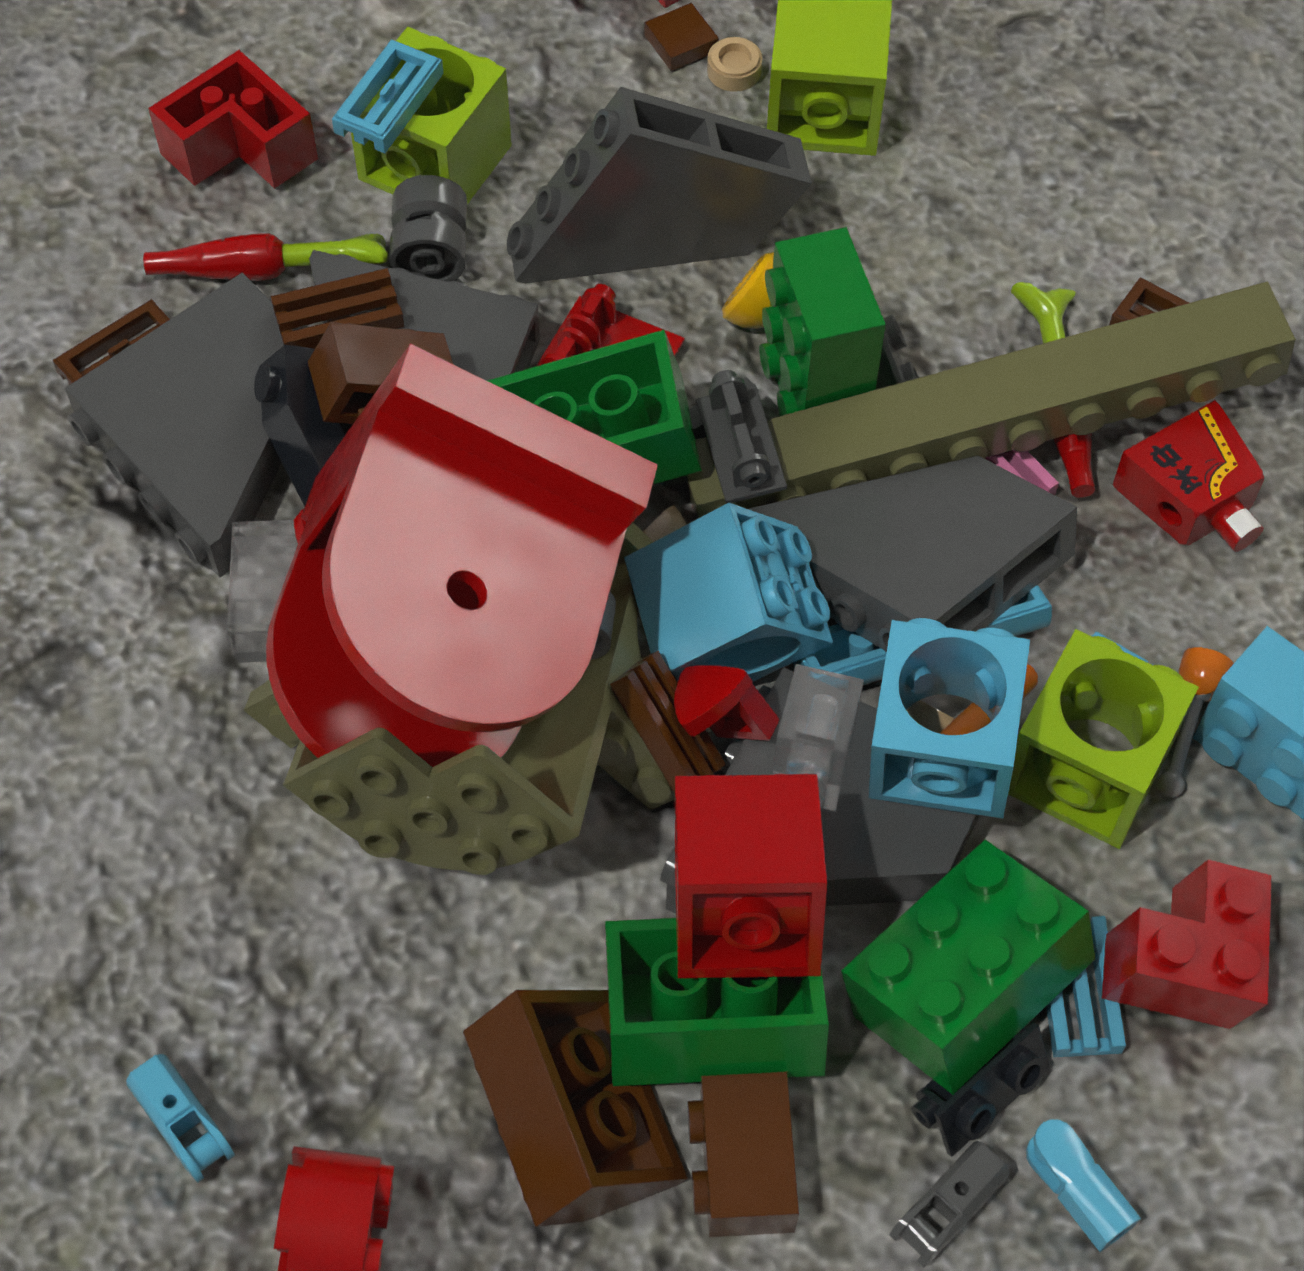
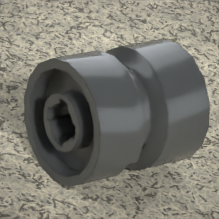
M419 175L406 179L396 187L393 193L391 217L393 230L390 235L389 253L390 268H403L413 274L445 282L454 281L461 276L465 269L466 193L460 185L450 179L436 175Z

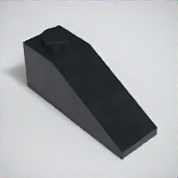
M284 345L259 366L255 376L254 392L257 401L261 402L262 425L305 507L316 476L353 424L323 421L308 365V360L315 349Z

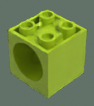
M778 0L771 64L767 129L800 138L804 150L876 156L887 80L892 0Z
M407 26L396 41L442 59L444 74L386 153L375 150L374 142L368 140L365 145L355 142L354 135L351 133L358 180L393 195L396 187L408 178L419 175H436L450 179L460 185L466 193L468 205L512 146L506 68L497 65L486 57H478L450 45L437 36H429ZM405 60L400 61L359 118L364 119L380 98L382 88L389 79H394L406 63Z
M1075 629L1018 734L1008 795L1120 849L1175 741L1199 687L1185 681L1178 672L1169 667L1152 665L1124 652L1120 646L1110 639L1101 636H1090ZM1090 719L1106 723L1120 731L1130 741L1134 749L1109 751L1097 748L1080 739L1066 722Z

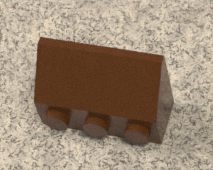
M515 990L463 1031L474 1060L475 1069L480 1076L497 1122L500 1136L506 1146L522 1190L524 1201L529 1208L535 1227L586 1222L678 1186L688 1179L650 1084L613 1086L608 990Z

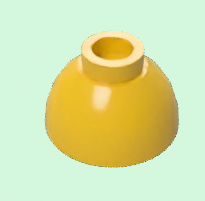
M774 252L763 254L736 286L722 307V315L725 320L743 328L758 329L764 327L762 309L770 307L765 284V271L773 269Z

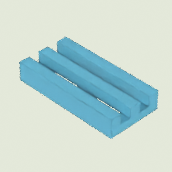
M391 39L333 116L334 133L345 137L349 131L353 133L355 142L365 145L368 140L374 142L375 150L386 153L444 74L442 59ZM405 60L406 63L394 79H389L382 88L380 98L364 119L359 118L400 61Z
M1105 916L1091 917L1090 920L1095 952L1093 965L1105 1038H1097L1087 971L1084 969L1072 981L1080 1039L1069 1040L1062 991L1046 1006L1053 1058L1122 1054L1126 1047L1120 1005L1118 1002L1102 999L1105 939L1108 933Z

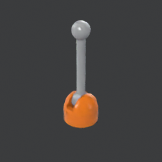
M1202 647L1189 648L1184 651L1178 672L1185 681L1199 688L1183 721L1169 770L1163 773L1158 780L1160 792L1167 797H1176L1184 790L1185 783L1181 773L1202 704L1211 700L1221 677L1234 664L1229 657L1218 651Z

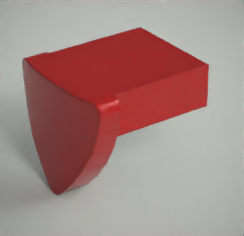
M698 665L686 667L680 674L675 690L674 706L679 723L690 736H696L710 728L717 737L770 741L780 719L752 684V679L744 669L727 666Z

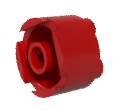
M294 1146L292 1150L293 1165L288 1164L273 1248L281 1252L278 1271H381L383 1239L371 1237L373 1228L387 1229L395 1166L383 1165L382 1157Z

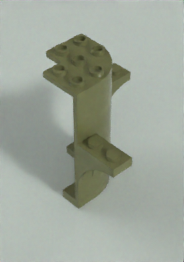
M633 522L626 529L610 589L615 598L616 607L609 651L600 658L590 660L582 678L573 690L553 709L540 718L522 725L513 744L501 758L487 746L476 745L432 767L384 728H375L317 758L290 728L275 699L270 680L251 691L243 711L290 748L297 746L283 786L309 805L315 813L323 816L341 831L357 840L365 852L379 858L394 857L413 864L447 870H463L476 875H487L494 872L496 868L530 859L579 837L597 764L650 810L675 800V793L610 685L615 679L642 659L637 629L638 606L624 557L653 543V541Z

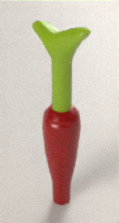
M257 233L212 240L170 251L144 252L143 263L146 275L176 274L231 280L243 273L250 281H263L279 277L286 270V267L311 266L309 258L313 250L333 255L345 254L358 261L370 264L386 263L388 253L385 250L386 241L383 235L365 234L343 241L284 244L282 240L273 234Z
M1018 282L1012 286L1011 293L1038 321L1043 343L1066 337L1063 315L1068 303L1074 299L1075 291L1058 288L1043 292L1026 282ZM1092 433L1086 435L1069 434L1053 439L1067 471L1071 494L1076 498L1090 496L1095 491L1091 469Z

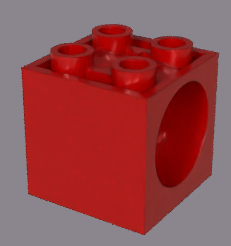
M817 774L675 776V895L678 978L821 976L827 875Z

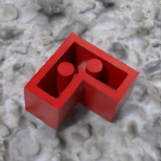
M240 50L234 52L148 108L160 154L194 186L240 157L275 189L318 160L310 113Z
M1206 860L1172 888L1171 915L1139 907L1106 934L1102 999L1231 1029L1268 1005L1271 875Z

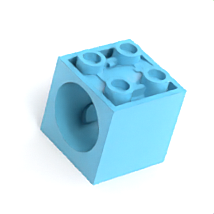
M727 503L624 557L650 652L652 654L659 651L677 682L681 672L686 667L698 665L727 666L744 669L753 682L833 644L827 623L830 619L829 606L824 595L816 587L809 565L812 559L811 548L805 535L797 526L732 503Z
M916 618L908 622L892 620L871 745L869 798L1003 819L1014 767L1030 639L1017 638L1010 632L998 628H982L976 632L946 628L944 624L927 618ZM941 694L955 695L978 705L987 714L991 722L972 733L945 735L923 727L906 710L917 701L929 696Z

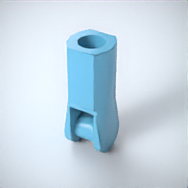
M154 1055L130 1072L126 1079L127 1087L184 1168L197 1183L204 1179L201 1171L219 1158L225 1156L229 1161L235 1156L223 1133L166 1055ZM201 1122L207 1133L184 1148L178 1138Z
M1050 1119L1043 1122L1037 1128L1034 1137L1029 1141L1026 1148L1028 1163L1048 1187L1058 1194L1057 1198L1098 1251H1103L1133 1229L1140 1221V1216L1099 1164L1094 1163L1093 1157L1070 1125L1061 1120Z

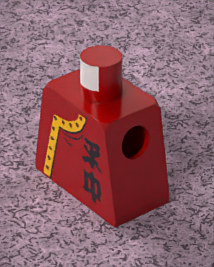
M1216 400L1123 451L1112 485L1179 544L1191 545L1216 530L1233 551L1238 552L1251 545L1264 529L1249 512L1264 482L1263 471Z

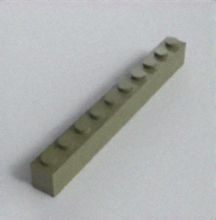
M1267 281L767 420L787 489L732 504L749 509L969 457L980 456L985 459L1012 450L1019 452L1029 451L1037 448L1045 441L1069 434L1086 435L1097 431L1105 424L1131 417L1136 419L1148 418L1157 414L1163 408L1188 401L1205 402L1215 398L1221 392L1249 384L1252 386L1266 385L1287 374L1296 339ZM707 437L696 439L702 471L683 476L696 520L726 504Z

